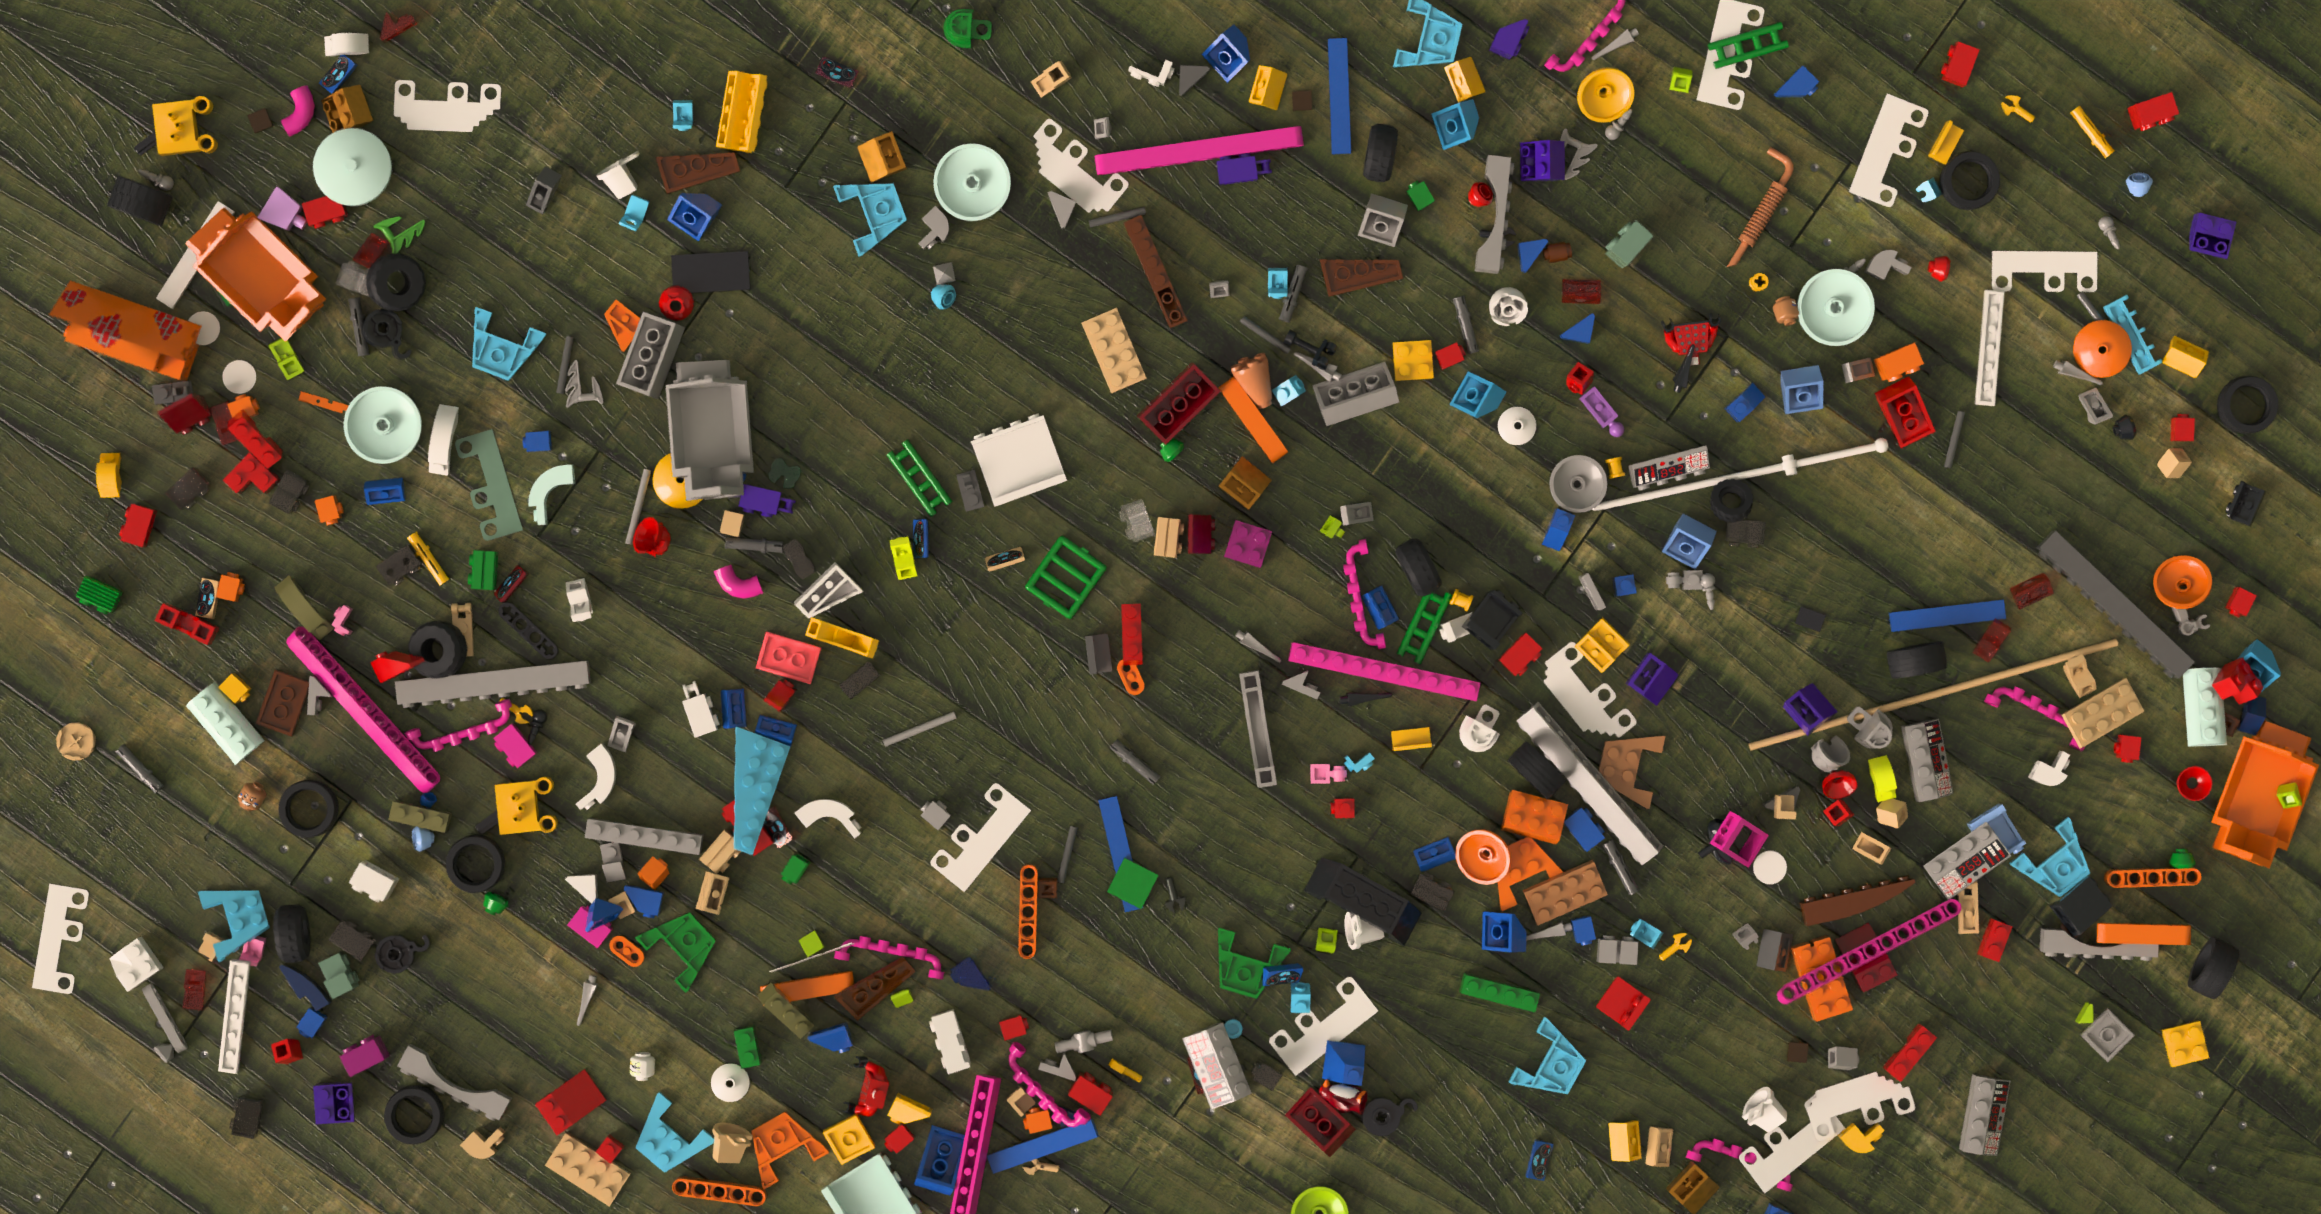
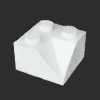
M365 860L359 863L349 883L353 885L352 888L357 892L362 893L364 891L370 894V899L376 902H383L389 899L399 878Z
M143 937L135 939L110 958L115 974L127 992L133 990L164 968Z

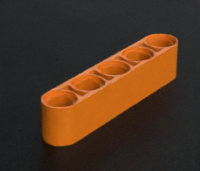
M1234 376L1218 387L1272 463H1275L1288 453L1283 443Z
M1033 864L1024 865L1020 873L1019 954L1024 959L1032 958L1036 952L1038 870ZM1026 868L1034 870L1035 875L1032 878L1025 877L1024 870ZM1026 887H1031L1034 890L1032 897H1026L1023 894V890ZM1024 907H1032L1034 910L1033 915L1025 916L1023 914ZM1027 925L1033 928V933L1028 936L1022 932L1023 927ZM1030 945L1033 948V952L1026 955L1022 952V947Z
M2195 868L2112 869L2105 873L2104 881L2107 885L2115 888L2197 885L2201 881L2202 876L2200 871ZM2190 871H2193L2195 875L2192 881L2187 879V874ZM2154 872L2157 877L2156 880L2151 883L2149 881V875ZM2170 872H2174L2176 876L2172 882L2168 880ZM2116 873L2118 881L2112 884L2110 878ZM2136 873L2137 881L2131 883L2130 875Z
M2097 923V943L2191 945V925Z
M853 971L774 983L790 1002L837 994L855 984ZM767 985L760 986V991H762Z
M686 1176L678 1177L672 1185L673 1192L678 1196L751 1206L762 1205L767 1197L766 1190H763L760 1186ZM677 1182H684L687 1187L686 1190H679ZM696 1185H704L706 1191L704 1193H698L696 1191ZM716 1187H722L725 1194L722 1196L715 1193ZM734 1190H742L744 1196L742 1198H736L734 1196ZM760 1192L763 1195V1199L756 1201L753 1198V1193Z

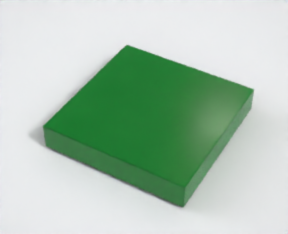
M1124 857L1107 892L1142 909L1158 874Z

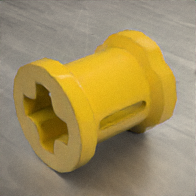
M1762 273L1755 274L1749 280V286L1754 291L1765 289L1769 283L1768 277ZM1758 278H1760V281H1763V284L1759 287L1754 282Z
M1622 457L1605 460L1610 473L1609 479L1625 476L1621 465Z
M1455 589L1449 604H1455L1464 608V611H1468L1474 596H1468Z

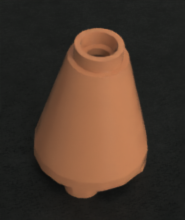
M1265 353L1257 354L1252 359L1248 357L1238 360V364L1230 367L1233 376L1254 405H1257L1258 409L1266 408L1272 404L1269 363Z

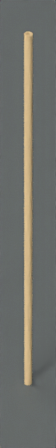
M2112 639L1865 711L1871 716L1877 709L1885 713L2067 661L2074 656L2081 654L2084 656L2118 646L2117 639ZM1857 713L1854 716V721L1864 719L1862 713ZM1848 715L1826 721L1812 733L1849 723L1847 721ZM1797 729L1748 744L1751 751L1806 734L1802 729Z

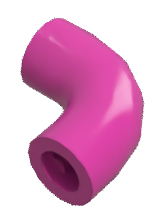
M308 85L299 87L290 93L295 103V110L293 114L281 120L289 137L302 131L313 118L315 104Z
M732 565L714 571L722 589L733 597L745 599L763 594L757 575L749 579H740L736 576Z

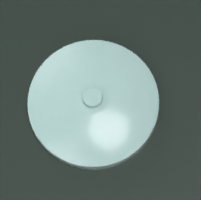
M347 128L332 133L320 144L314 156L313 172L319 188L328 198L342 205L359 206L375 200L383 193L390 181L392 163L387 148L375 135L362 129Z
M964 144L955 147L942 157L936 167L934 174L936 197L941 206L958 219L965 221L987 219L1003 207L1009 196L1011 179L1008 167L997 152L984 145Z
M1843 269L1825 270L1814 275L1805 283L1797 300L1798 319L1802 328L1812 339L1825 345L1841 346L1854 342L1867 331L1874 316L1875 304L1869 286L1858 275Z
M374 387L363 391L353 399L345 413L344 433L348 444L357 455L373 463L388 464L405 458L416 447L421 436L422 419L418 407L408 395L391 387Z

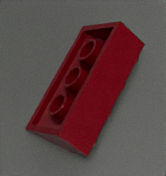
M1191 362L1137 417L1166 445L1220 390Z

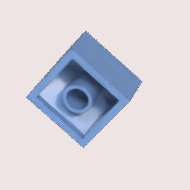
M1819 365L1781 371V391L1785 414L1823 409V378Z
M1682 514L1662 552L1696 569L1711 547L1717 531Z

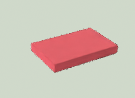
M766 631L756 669L811 684L822 647Z

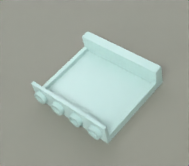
M881 1152L821 1189L822 1194L835 1214L922 1213L916 1203L913 1205L910 1198L912 1196L906 1187L903 1188L900 1184L902 1180L897 1171L893 1172L890 1168L891 1162L887 1155L883 1156Z

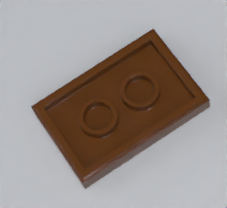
M275 669L255 724L293 737L309 693V681Z

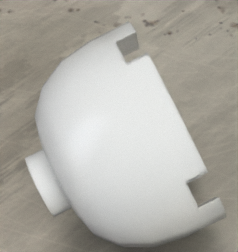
M1504 287L1497 290L1489 301V311L1493 321L1502 326H1510V323L1514 322L1516 324L1520 323L1528 313L1527 301L1523 293L1512 287Z

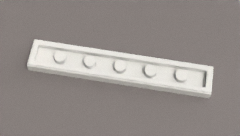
M218 201L202 227L224 207L232 215L235 214V211ZM189 247L156 297V299L174 309L197 273V270L193 267L198 261L196 259L197 255Z
M1984 290L1975 405L1995 406L2005 291Z
M230 960L218 1068L220 1072L234 1074L239 1072L251 961Z

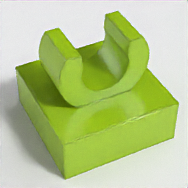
M1331 515L1320 530L1321 533L1331 539L1334 535L1342 538L1345 531L1339 528L1342 522Z

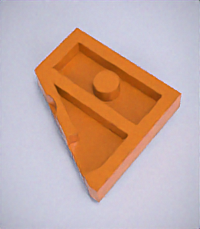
M615 300L604 315L621 351L625 352L633 340L640 318L618 300Z

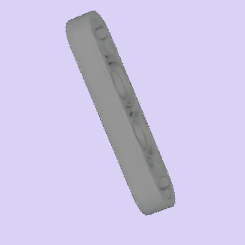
M150 983L143 987L142 991L176 1052L180 1053L188 1048L187 1043L155 986Z

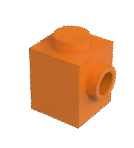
M243 394L235 397L236 401L227 404L232 418L242 409L250 417L259 415L258 410L260 406L256 398L253 399L252 396Z
M333 495L314 500L321 523H326L328 526L338 523L337 519L342 518L341 514L344 513L341 502H338L336 496Z
M228 572L227 575H221L216 597L238 602L239 596L244 593V579L239 578V574Z
M652 856L638 872L640 880L655 891L670 873L665 861L661 858L657 860Z
M1040 1107L1030 1108L1029 1112L1026 1113V1118H1023L1025 1130L1029 1129L1030 1134L1052 1129L1053 1127L1049 1109L1044 1110L1040 1109Z

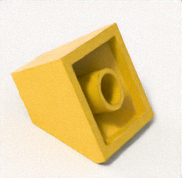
M898 1093L887 1116H890V1120L894 1123L900 1124L902 1122L906 1124L930 1117L933 1109Z

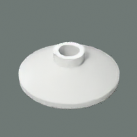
M1512 407L1504 411L1500 416L1498 431L1507 443L1522 445L1534 436L1536 421L1532 413L1527 409ZM1516 422L1521 424L1520 429H1515L1514 424Z
M732 1063L724 1064L717 1068L711 1079V1087L714 1094L726 1102L740 1100L747 1093L750 1084L747 1072L741 1069V1066ZM728 1080L733 1081L732 1087L726 1085Z

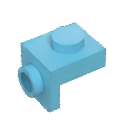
M673 100V129H678L679 131L692 129L694 122L693 100Z
M1268 268L1269 297L1281 299L1288 296L1287 268Z
M1295 375L1271 391L1282 407L1306 390L1303 382Z
M1368 752L1356 763H1353L1349 756L1346 755L1344 757L1346 759L1344 764L1350 772L1354 770L1357 773L1362 768L1365 771L1373 765L1372 761L1375 758Z
M1639 919L1632 925V932L1630 933L1631 936L1652 949L1655 948L1663 935V932L1642 919Z
M1291 983V1013H1310V983Z

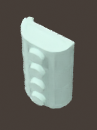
M2221 668L2188 669L2183 674L2188 747L2227 745L2224 699H2221L2212 686Z
M214 682L194 697L186 707L198 719L232 762L237 765L265 740L229 697L218 688L219 685Z

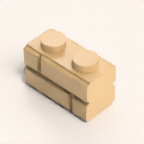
M1158 517L1154 555L1177 558V554H1181L1182 543H1178L1179 535H1183L1184 524H1181V519Z
M725 829L699 860L717 874L719 871L723 873L730 865L728 863L732 856L736 858L741 851L734 849V836Z
M706 872L696 909L719 915L720 905L723 903L729 877Z

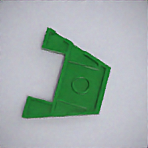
M691 912L635 937L646 951L660 938H663L688 965V968L674 980L685 993L690 989L716 942V939Z
M1219 927L1220 988L1257 999L1265 988L1263 986V967L1281 965L1289 954L1290 948L1273 944L1268 962L1230 952L1235 932Z

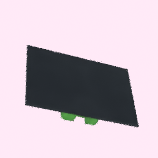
M1800 607L1795 624L1820 632L1826 615Z

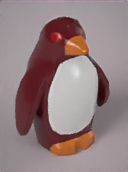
M1328 1079L1319 1088V1095L1332 1107L1338 1109L1339 1112L1355 1111L1363 1115L1367 1103V1091H1363L1355 1085H1332Z

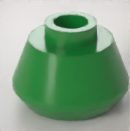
M1172 438L1166 445L1163 442L1160 444L1162 447L1160 452L1166 462L1173 460L1184 449V443L1175 438Z
M2186 848L2176 849V852L2172 853L2169 865L2172 868L2178 869L2193 868L2196 864L2192 852H2188Z
M491 891L485 893L483 906L486 907L485 911L495 916L496 913H502L509 906L508 900Z

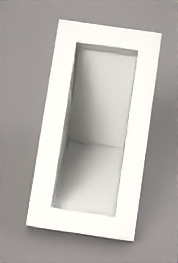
M597 874L569 875L565 879L590 903L595 898H598Z

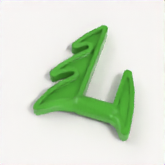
M400 216L383 220L375 224L374 228L380 229L390 243L392 253H399L404 239H406L405 247L409 248L415 231L417 230V237L421 235L425 226V220H421L395 237L389 227L402 219Z

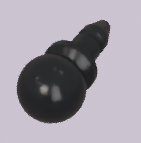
M542 709L533 712V721L530 722L533 726L528 736L529 745L534 742L539 728H543V724L547 721V713Z

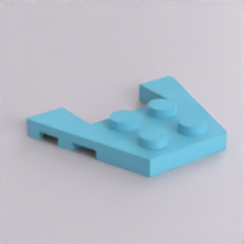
M1409 0L1406 11L1426 16L1417 54L1397 49L1393 67L1453 63L1463 24L1424 0Z
M894 184L833 186L839 203L857 196L861 202L871 234L853 240L859 257L863 256L907 221Z
M475 307L472 367L510 381L547 334L530 327L523 346L487 333L486 330L493 313Z
M2066 817L2054 827L2066 844L2041 864L2035 867L2023 852L2009 863L2059 897L2090 874L2069 817Z
M259 891L198 892L204 910L223 904L232 938L213 944L218 962L223 961L226 956L236 952L246 942L252 941L270 928Z
M1543 1017L1536 1032L1552 1040L1553 1043L1534 1076L1516 1067L1508 1082L1514 1085L1568 1094L1586 1060L1546 1017Z
M659 1092L635 1148L665 1173L713 1144L714 1137L703 1129L691 1144L688 1143L660 1119L673 1102Z

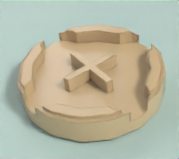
M80 722L67 724L59 731L56 738L57 748L60 750V753L72 761L89 757L96 746V736L93 730L88 725Z

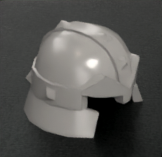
M1838 736L1830 739L1831 745L1825 742L1824 739H1821L1811 747L1812 761L1824 772L1831 773L1833 770H1838L1840 766L1849 763L1850 751Z

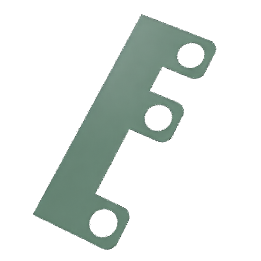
M493 429L456 440L455 446L460 458H467L478 454L487 486L472 490L470 493L474 508L481 509L493 505L497 516L480 523L483 539L489 541L522 531L523 529ZM464 441H468L472 445L471 452L467 454L462 453L460 450V444ZM478 492H484L487 495V501L484 504H478L475 501V495ZM489 523L494 524L497 528V532L492 536L487 535L484 531L485 526Z

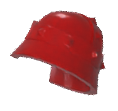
M648 517L641 521L636 528L633 546L637 553H648L656 557V555H663L668 550L671 536L662 522L659 523L654 518Z

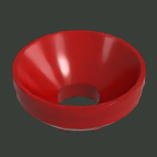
M678 285L670 286L662 292L659 299V307L663 315L668 319L682 320L691 314L694 308V298L688 289ZM672 301H679L682 306L681 309L678 311L672 310L670 307Z
M2187 767L2182 770L2177 778V789L2184 798L2191 801H2199L2210 793L2212 778L2202 767ZM2191 777L2197 780V786L2193 789L2187 786V780Z
M1844 770L1832 771L1822 783L1823 793L1831 799L1848 797L1857 789V780L1850 772Z

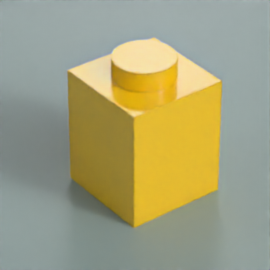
M231 673L218 687L234 703H239L240 701L243 703L250 696L248 692L251 688L236 673Z

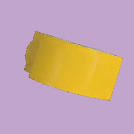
M120 453L100 454V460L96 466V480L100 498L120 497L122 485L119 474Z
M1852 1123L1839 1133L1838 1136L1851 1150L1858 1153H1868L1875 1149L1870 1142L1878 1141L1883 1136L1881 1133L1885 1130L1878 1123H1875L1862 1134L1856 1125Z

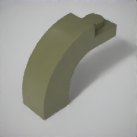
M290 576L274 587L291 613L319 641L334 629L332 624L309 601L301 586Z

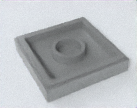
M1589 573L1580 575L1578 578L1594 609L1602 610L1606 608Z
M2108 1008L2080 1034L2106 1062H2109L2135 1036Z

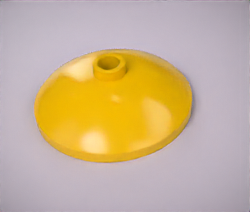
M1601 68L1595 70L1582 81L1578 89V105L1582 113L1593 121H1614L1623 116V113L1631 107L1634 99V86L1627 74L1619 69Z
M671 453L658 462L653 473V487L661 501L671 507L684 509L693 507L703 500L686 501L685 480L682 483H678V477L672 476Z

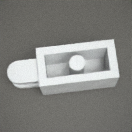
M692 681L693 684L682 685L687 698L682 703L694 737H698L718 730L717 726L720 723L717 715L712 713L711 707L714 706L711 697H707L706 693L701 695L696 681ZM695 691L697 696L690 698L689 693Z

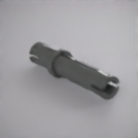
M1296 265L1288 296L1282 302L1284 305L1279 320L1287 323L1291 322L1294 308L1298 305L1297 299L1308 270L1307 267Z
M1465 296L1454 298L1453 301L1457 313L1456 319L1459 320L1467 354L1478 352L1479 348L1470 319L1471 312L1468 311Z
M360 297L348 299L351 311L350 321L353 323L358 356L370 355L368 342L365 340L362 332L365 314L362 313Z
M725 538V549L761 551V553H783L784 541H770L766 538H762V540Z
M1118 739L1109 747L1122 758L1124 763L1127 762L1152 785L1161 777L1137 757L1132 749H1128Z
M125 744L120 746L119 750H116L115 753L140 777L139 780L145 782L155 794L161 790L160 788L164 787V784L153 775V771L151 769L148 770Z
M1614 840L1603 843L1602 846L1610 859L1609 862L1613 864L1628 895L1638 892L1640 889L1635 883L1623 860L1624 856L1620 854Z

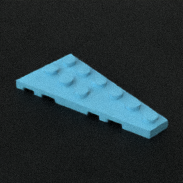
M735 727L734 849L753 855L790 746Z

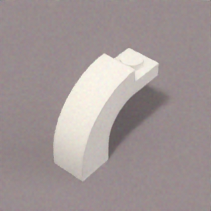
M442 404L438 407L429 446V473L447 476L449 474L451 446L458 424L459 407Z
M603 743L586 755L596 768L598 778L594 789L576 803L580 810L584 807L586 810L596 803L594 801L595 798L600 804L603 803L614 788L616 765L612 754Z
M814 800L795 812V815L806 828L821 817H834L846 827L854 838L862 833L860 831L862 828L855 819H850L855 812L849 806L837 800Z

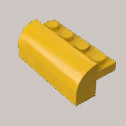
M740 71L728 72L716 147L746 153L755 151L758 142L757 133L761 125L760 115L764 106V92L767 88L766 75L748 74Z

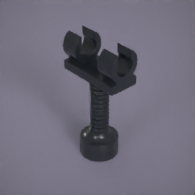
M1291 329L1284 340V344L1288 346L1296 344L1315 354L1311 365H1316L1321 370H1326L1329 363L1326 357L1321 356L1322 352L1324 351L1326 354L1333 356L1337 349L1336 344L1327 342L1328 340L1324 339L1320 348H1317L1298 338L1297 333Z

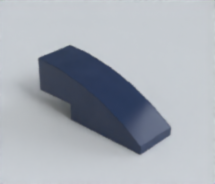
M286 963L279 966L297 997L301 999L307 996L315 1011L332 1002L326 992L307 974Z

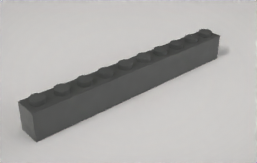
M2051 531L2036 547L2039 550L2038 554L2046 561L2049 559L2053 563L2052 567L2061 574L2063 572L2067 576L2066 580L2073 587L2078 586L2081 589L2080 594L2087 600L2091 599L2095 603L2094 607L2099 612H2105L2109 616L2107 619L2113 625H2119L2123 629L2121 632L2128 639L2133 638L2137 642L2135 645L2138 649L2151 655L2149 659L2156 665L2160 664L2164 668L2163 672L2168 677L2179 679L2192 666L2194 661L2057 531Z

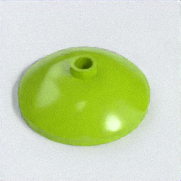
M1324 1186L1311 1187L1300 1193L1291 1209V1214H1315L1317 1210H1321L1323 1214H1348V1208L1343 1197L1335 1190Z

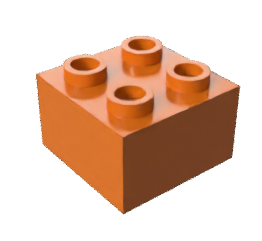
M1915 343L1908 344L1874 359L1882 381L1888 379V382L1902 378V373L1904 372L1906 375L1920 370L1919 366L1924 364Z

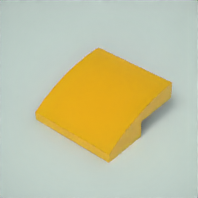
M1602 617L1575 647L1603 673L1630 643Z

